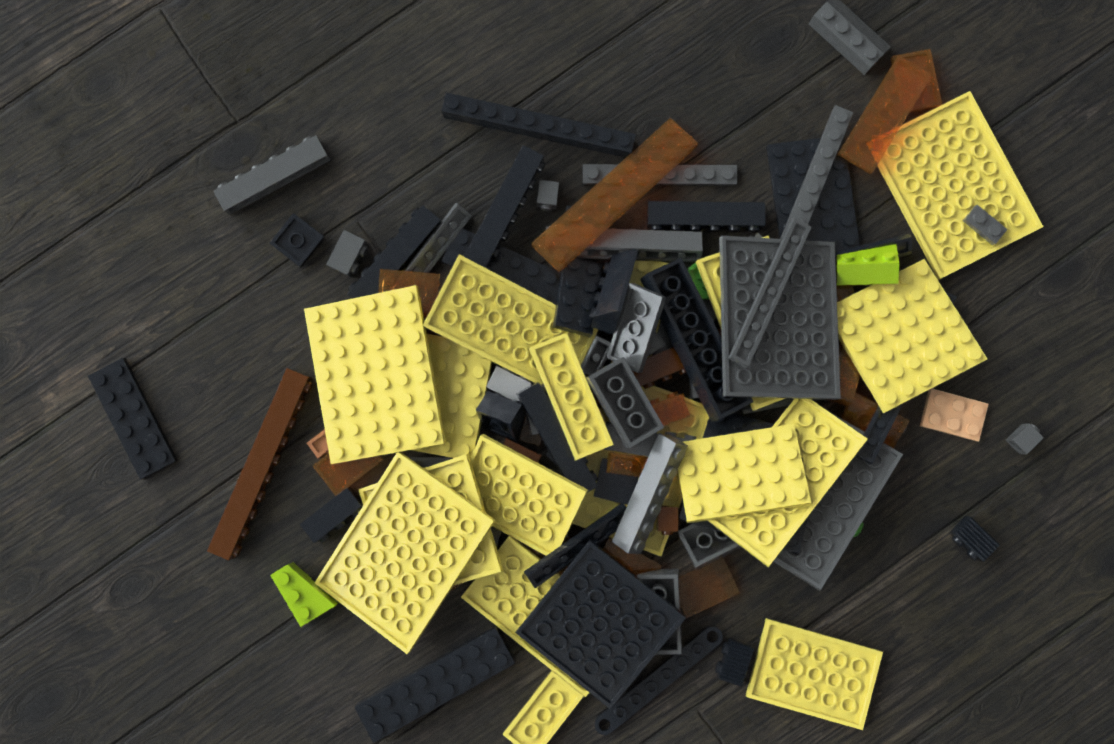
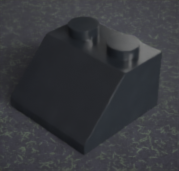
M487 391L476 409L483 428L518 442L525 417L522 404L515 399L509 400L500 393Z

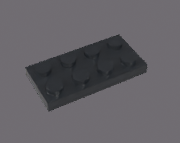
M568 254L564 256L553 328L587 337L592 336V319H589L592 307L596 308L597 306L594 300L596 293L599 292L598 286L601 278L602 264Z

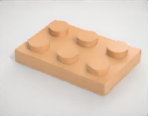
M930 389L928 390L920 426L979 442L988 403Z

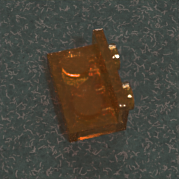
M678 391L666 395V400L660 401L657 398L649 401L663 426L690 416L684 400V394L679 395Z

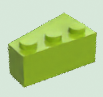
M893 244L837 255V285L898 284L899 258L897 245Z
M294 562L270 575L300 627L340 603L317 586L312 578Z

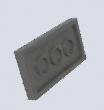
M629 283L606 358L616 361L624 357L631 370L637 373L643 372L666 300L665 296L635 283Z

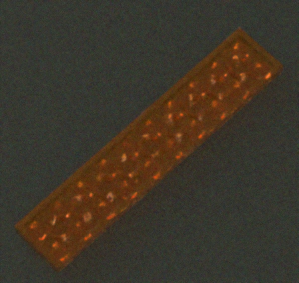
M670 118L532 242V247L560 272L697 147L698 142Z

